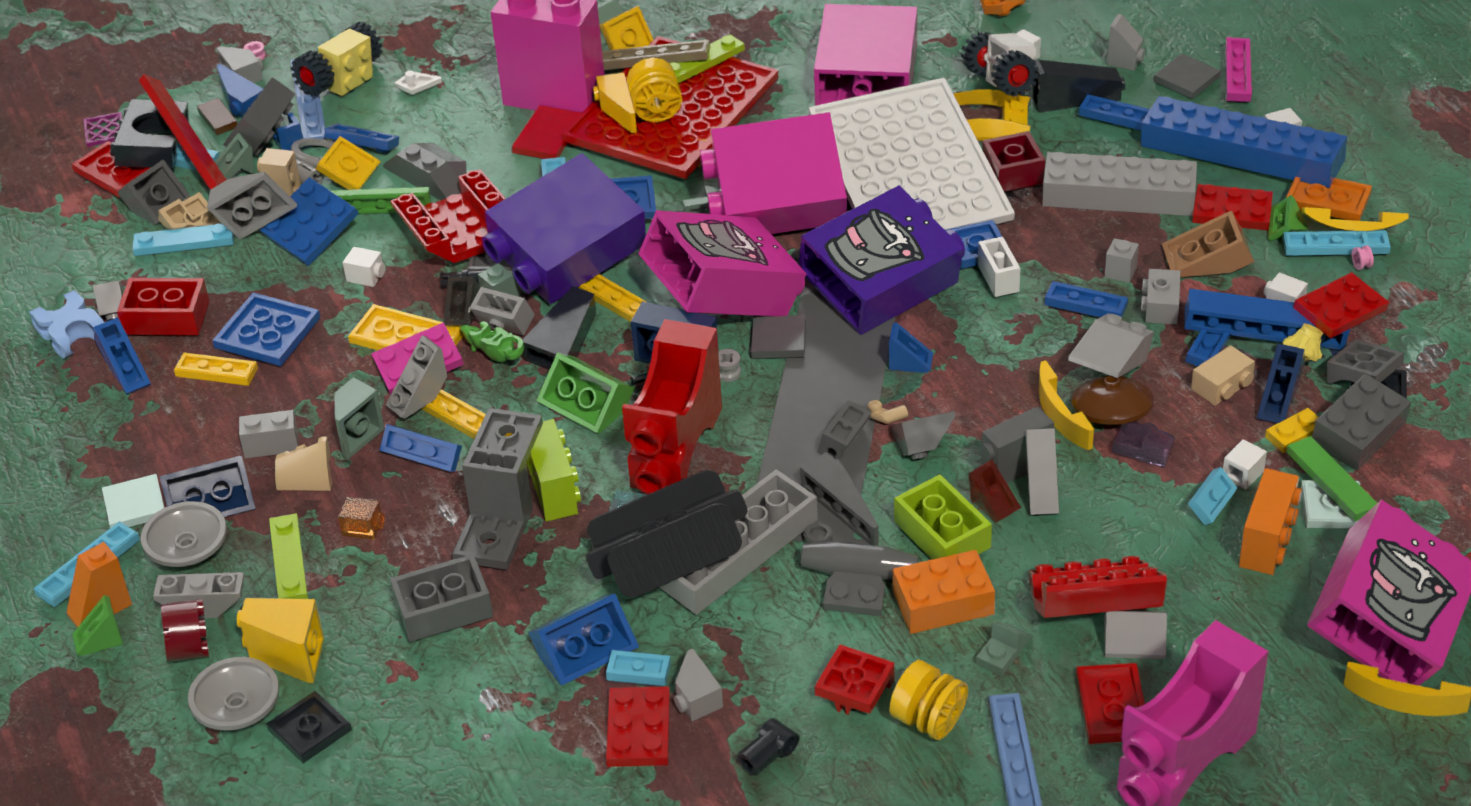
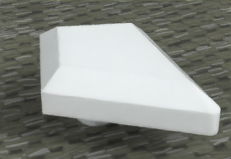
M407 71L405 76L395 82V87L414 95L440 84L442 79L439 76Z

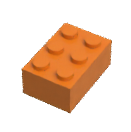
M1267 468L1264 469L1244 526L1239 567L1274 575L1277 564H1283L1286 548H1283V545H1289L1293 530L1289 527L1290 525H1296L1299 509L1294 508L1295 505H1299L1302 489L1297 488L1299 476Z
M976 550L893 568V594L910 634L994 615L995 589Z

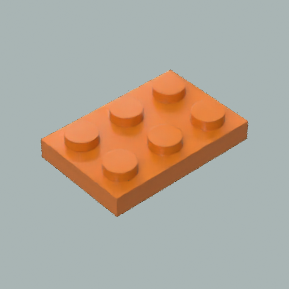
M1295 177L1287 197L1292 195L1295 198L1300 211H1302L1303 207L1331 209V217L1360 221L1370 198L1372 185L1334 178L1331 187L1327 188L1321 184L1300 182V178Z

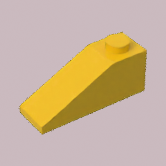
M617 73L596 76L597 86H593L595 101L599 100L601 109L631 133H636L635 111L625 74Z

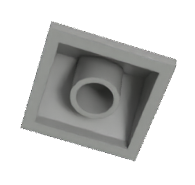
M1160 610L1104 612L1105 657L1166 659L1167 613Z

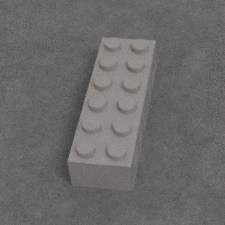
M1047 152L1042 206L1193 216L1197 162L1164 160L1161 158L1148 159Z
M777 469L742 495L748 513L746 516L735 521L742 538L739 551L730 557L680 577L659 588L697 615L801 534L809 525L815 523L818 520L817 496Z

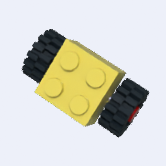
M357 22L343 30L341 34L320 45L318 52L309 50L295 58L291 63L293 65L291 66V71H294L292 78L296 77L294 82L296 85L300 84L299 89L301 91L305 89V94H310L311 96L318 95L326 89L343 96L373 77L372 61L379 58L382 53L380 49L382 48V43L378 42L381 39L379 36L376 37V30H371L372 26L369 24L366 26L365 22Z

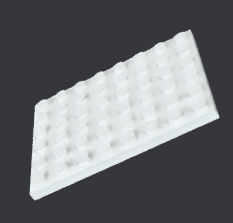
M945 78L808 107V115L827 112L831 114L846 196L852 209L900 185L914 200L920 198L927 203L932 212L933 219L944 230L993 220L995 224L1014 220L1015 212Z

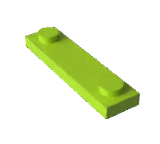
M729 34L710 44L708 59L672 62L669 64H671L675 71L677 83H680L743 52L745 45Z
M297 513L269 518L278 599H308Z

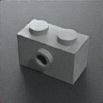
M1149 269L1148 279H1143L1142 294L1147 295L1142 296L1141 311L1146 312L1145 322L1177 324L1181 271Z
M484 287L480 288L470 306V310L479 323L485 321L493 330L496 327H500L505 331L523 336L535 315L525 298Z
M294 410L240 416L239 437L245 458L294 451L299 446V432Z

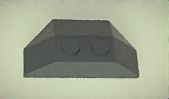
M413 143L383 164L386 170L416 187H429L430 195L440 201L450 195L461 193L458 177L467 173L465 160L434 143Z

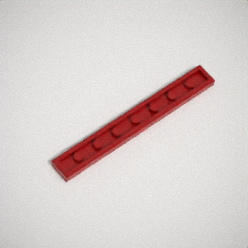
M143 74L139 79L140 84L209 189L211 190L226 181V178L162 82Z

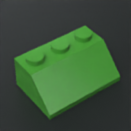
M557 352L536 401L600 434L622 414L623 404H628L635 388L574 356Z

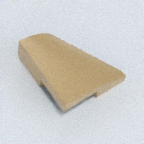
M200 192L183 202L178 199L158 210V220L168 230L222 223L207 209L208 202Z
M320 437L318 443L306 447L303 444L296 447L294 451H286L276 455L275 482L277 490L331 491L333 482L329 467L331 455L327 437Z

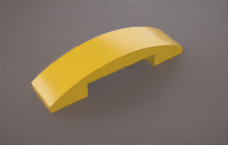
M1302 208V213L1313 221L1331 228L1347 231L1384 229L1399 224L1409 217L1408 213L1379 212L1378 222L1330 219L1331 209Z
M1046 360L1041 361L1039 398L1044 413L1054 422V427L1065 438L1086 450L1093 449L1094 428L1082 412L1070 413L1057 394V375Z
M1353 662L1347 663L1343 686L1371 703L1391 710L1423 716H1449L1468 712L1471 700V687L1441 681L1440 690L1380 678L1377 677L1379 670L1377 667Z

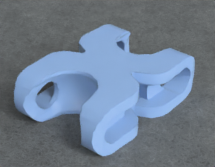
M75 290L63 295L67 302L65 306L58 310L47 311L42 307H38L29 311L36 331L43 339L53 340V350L63 359L74 354L70 348L74 341L83 337L94 340L93 327L104 323L94 309L85 308L84 299Z

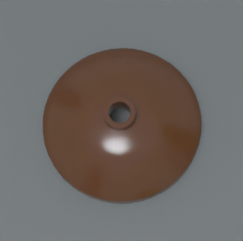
M1107 375L1089 380L1080 385L1071 396V407L1075 413L1082 412L1088 421L1094 423L1125 424L1143 418L1152 410L1153 394L1145 385L1134 379L1123 376L1116 378Z

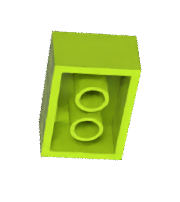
M554 419L543 421V425L527 459V466L546 522L578 514L577 502H581L579 488L574 485V483L579 482L575 466L570 467L572 463L569 447H563V445H566L564 432L562 429H557Z
M940 474L894 498V522L931 559L976 550L979 555L991 548L992 524Z

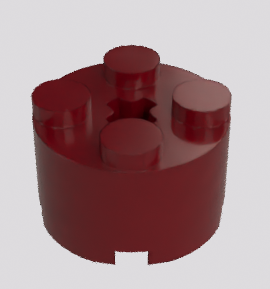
M203 599L162 604L161 615L167 662L209 657L207 640H201V638L207 637L205 618L199 619L200 616H204Z

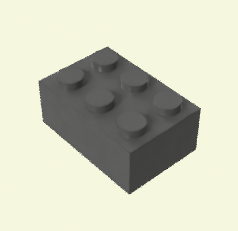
M272 77L223 145L227 147L234 137L240 133L252 147V154L257 157L265 146L262 144V141L266 144L275 133L272 128L277 129L284 120V117L281 115L284 114L286 116L294 104L291 103V100L295 93Z
M1364 374L1316 420L1312 438L1325 451L1358 471L1406 423L1411 401L1369 375Z
M474 554L389 578L394 602L409 642L493 617L490 594Z

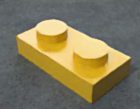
M1307 408L1266 429L1265 438L1282 453L1287 452V445L1313 436L1315 422L1319 416Z

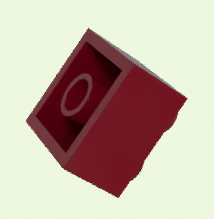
M1029 131L982 140V151L1003 191L1044 183L1046 159Z

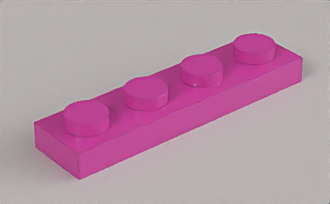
M1226 37L1227 101L1251 102L1250 38Z

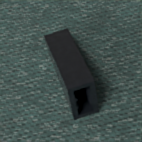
M1034 60L1036 62L1034 65L1038 66V71L1034 72L1039 75L1038 78L1033 79L1037 83L1033 86L1032 99L1038 113L1080 107L1087 94L1121 101L1122 91L1125 90V80L1123 76L1120 77L1117 69L1114 67Z
M572 286L524 337V361L550 370L557 352L577 358L596 315L594 294Z

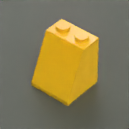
M245 598L242 610H239L237 613V626L242 628L243 647H247L249 658L258 659L271 668L304 682L314 683L324 642L315 599Z

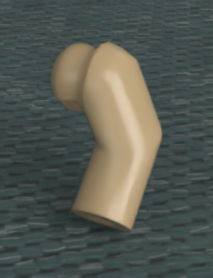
M878 400L870 401L867 405L869 411L872 412L870 418L884 424H890L908 417L905 405L889 410L882 408V403Z

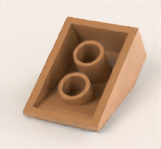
M1232 210L1162 243L1170 270L1181 271L1180 277L1232 273L1255 262L1244 232Z

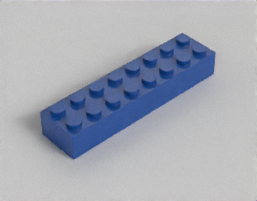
M1159 96L1141 123L1142 147L1291 180L1299 177L1300 182L1321 184L1327 188L1331 187L1332 181L1336 178L1346 157L1347 136L1293 125L1288 122L1269 120L1264 117H1255L1240 112L1227 111L1217 107H1208L1193 102L1180 101L1170 97Z

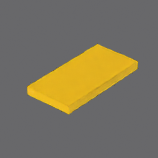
M373 304L349 334L348 338L349 343L380 350L443 322ZM444 323L456 346L464 336L460 326Z

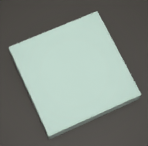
M156 474L102 488L110 528L119 521L128 527L146 523L155 513L164 508Z
M1302 480L1301 489L1306 528L1350 529L1356 523L1314 480Z

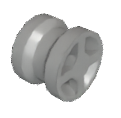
M732 349L718 351L720 381L733 382L737 380L741 375L739 353Z

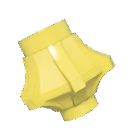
M1304 323L1301 329L1294 335L1285 338L1282 343L1305 349V362L1309 360L1317 361V359L1322 357L1320 343L1323 332L1310 324Z

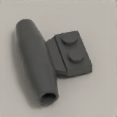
M841 541L804 543L801 566L831 574L826 583L823 610L882 616L885 595L883 580H893V568L918 563L919 556L879 545Z

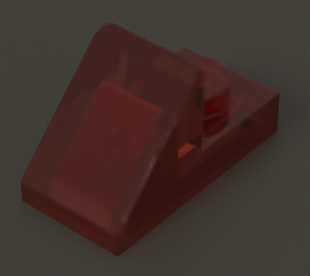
M992 459L968 473L971 502L974 503L981 499L995 523L1021 508Z

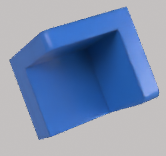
M292 112L287 114L289 124L277 128V133L273 135L274 142L280 150L291 151L292 144L297 140L303 139L300 123Z

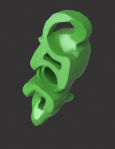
M485 321L479 323L482 329L469 325L460 326L461 332L470 344L471 351L475 352L479 348L494 361L503 363L509 359L515 360L524 351V343L520 337L507 333L500 327H496L495 331H493ZM514 342L518 344L517 349L514 347Z

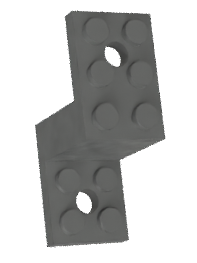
M488 408L462 465L470 515L452 553L453 560L474 554L479 566L508 570L533 511L526 462L543 425L542 415ZM507 433H513L511 436L504 437ZM488 539H493V540H495L494 542H492V543H490V544H485V543H484V542L488 541Z

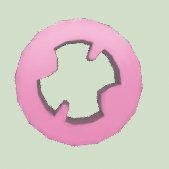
M254 41L244 46V49L251 50L255 57H260L261 61L266 57L263 43Z
M1368 245L1362 246L1361 249L1356 247L1352 250V261L1357 270H1362L1364 266L1371 268L1374 264L1373 253Z

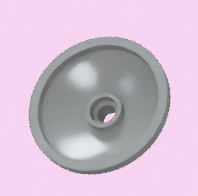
M195 501L176 503L161 509L146 522L141 533V544L145 554L158 564L171 567L190 566L207 559L220 548L226 538L227 526L222 513L209 504Z
M249 657L224 659L208 666L194 679L188 693V704L195 719L204 726L217 730L241 729L258 722L272 710L279 696L278 679L273 669L258 659Z

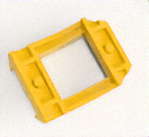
M971 90L953 94L959 106L988 104L1002 107V120L986 118L967 120L977 140H987L1030 130V126H1028V102L1030 97L1020 96L1019 94L1018 97H1013L1000 90Z

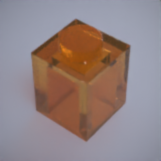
M347 497L338 516L342 536L370 540L375 539L378 530L383 528L385 522V515L381 512L378 500Z

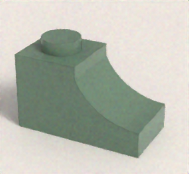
M499 263L478 274L480 288L484 287L518 297L526 293L517 284L512 270L508 271Z

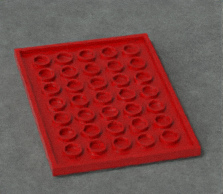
M657 36L648 46L681 42ZM731 57L678 83L682 94V103L680 109L671 118L660 122H650L640 118L635 112L636 133H631L601 109L599 100H594L561 133L562 140L575 146L687 179L701 163L700 150L713 149L711 129L735 126L779 78L778 70ZM632 67L626 68V69L622 72V73L625 74L626 82H627V76H628L629 70H630Z

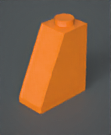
M105 542L79 554L77 558L67 607V615L77 628L104 595L109 596L114 614L132 605L118 558Z

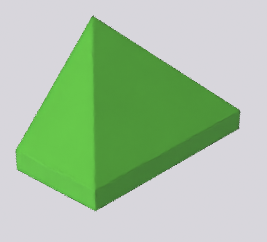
M1292 195L1271 207L1268 239L1270 241L1283 238L1284 232L1309 230Z
M104 595L72 634L77 655L83 656L123 644L109 596Z

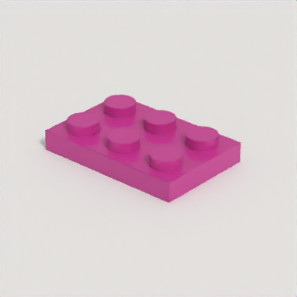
M444 322L371 353L390 395L422 335L429 338L442 349L446 372L464 365L462 357Z

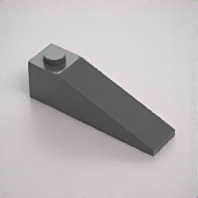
M825 452L800 467L801 486L817 496V501L870 545H879L878 524L841 461L834 459Z

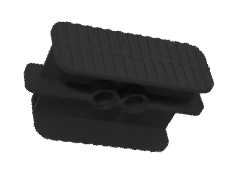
M712 470L700 471L697 474H693L690 477L593 518L588 524L587 532L595 550L590 551L586 555L587 563L596 579H602L613 574L621 593L625 596L636 597L737 553L741 547L742 538L735 521L747 515L746 503L740 491H725L722 481L716 472Z

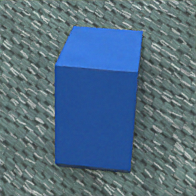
M895 322L892 325L889 340V370L929 372L933 352L900 324Z

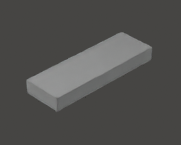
M1055 428L1025 430L1030 515L1059 513Z

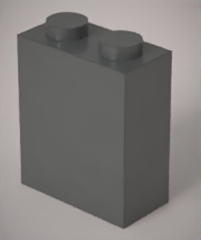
M1037 406L983 431L981 445L982 460L980 465L983 477L986 480H990L996 488H999L1028 474L1025 430L1054 428V422Z

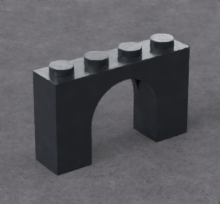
M131 99L128 108H125L124 119L120 120L119 131L115 132V142H111L110 154L111 157L115 158V166L153 167L164 160L169 168H174L177 159L176 137L171 135H149L150 133H173L151 100ZM174 101L189 123L188 102Z

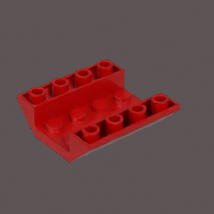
M481 169L472 170L465 175L459 176L461 193L450 195L441 201L428 203L423 206L413 193L403 194L396 199L390 200L391 206L427 251L453 263L486 252L482 244V237L488 234L485 211L506 198Z
M1139 556L1122 557V562L1113 563L1107 558L1095 559L1092 565H1082L1081 561L1065 562L1064 567L1053 568V564H1040L1035 566V570H1028L1034 606L1044 618L1163 607L1167 584L1166 574L1157 571V567H1149L1147 562L1139 559Z

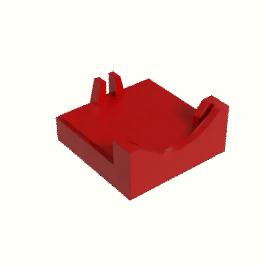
M839 644L815 685V695L834 701L837 712H841L842 706H845L846 715H849L852 708L871 714L886 687L891 688L895 680V662Z

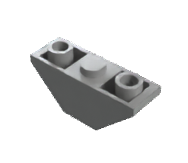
M421 336L386 403L401 418H407L435 400L447 378L442 349L426 336Z
M244 572L158 575L153 598L154 601L160 604L203 599L204 616L199 618H218L241 598L245 575Z

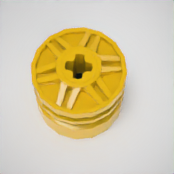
M648 58L636 63L629 70L627 85L636 114L645 121L650 122L665 121L674 116L680 109L682 94L671 64L663 59Z
M918 659L905 670L899 679L890 701V714L907 725L913 726L917 724L918 731L928 733L929 737L935 740H941L947 736L960 718L968 697L967 683L954 679V676L945 673L941 676L940 669Z

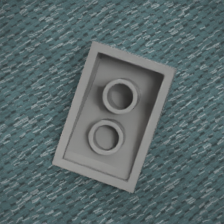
M266 172L230 178L210 190L207 209L239 239L246 237L297 207V203Z
M1106 314L1094 321L1071 352L1068 360L1118 378L1146 362L1154 331L1146 329V326L1142 323H1128L1122 321V317L1118 315Z

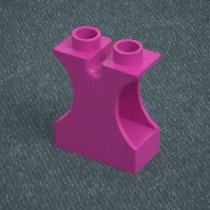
M1215 620L1193 642L1185 660L1174 677L1154 699L1141 707L1134 708L1128 705L1124 709L1122 731L1124 755L1120 758L1117 789L1129 806H1179L1189 787L1209 763L1223 753L1232 752L1236 754L1256 733L1268 651Z

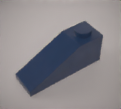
M1280 343L1277 344L1257 420L1278 424L1287 418L1304 367L1305 349Z

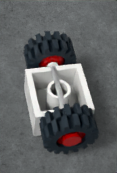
M978 32V36L976 34L971 35L972 40L967 38L965 42L968 45L967 47L962 46V50L965 53H961V58L965 59L962 62L968 70L978 76L986 77L987 82L1013 97H1018V94L1023 96L1025 92L1032 91V85L1035 86L1037 83L1033 79L1038 78L1039 75L1034 72L1038 71V66L1034 65L1036 64L1034 61L1036 58L1034 44L1015 33L992 35L989 32Z

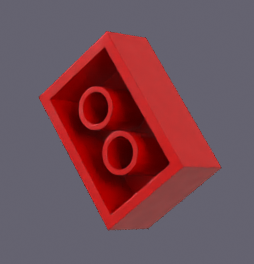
M129 278L117 309L118 318L126 334L199 335L210 302L204 278Z

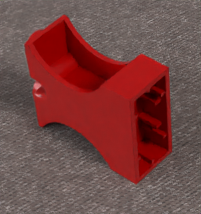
M664 319L654 340L651 363L644 387L632 405L623 404L622 406L625 439L632 445L627 456L630 487L649 494L687 478L692 454L700 435L705 429L713 430L722 410L717 328Z

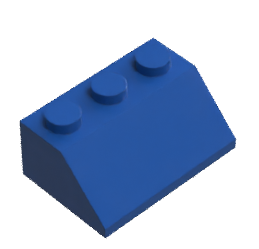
M615 593L603 595L528 632L541 661L560 685H564L608 663L612 650L630 652L639 647Z

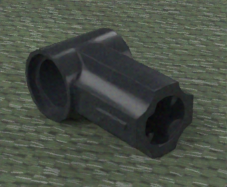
M771 718L762 726L759 737L738 754V762L749 775H758L779 756L788 757L798 746L799 734L778 719Z

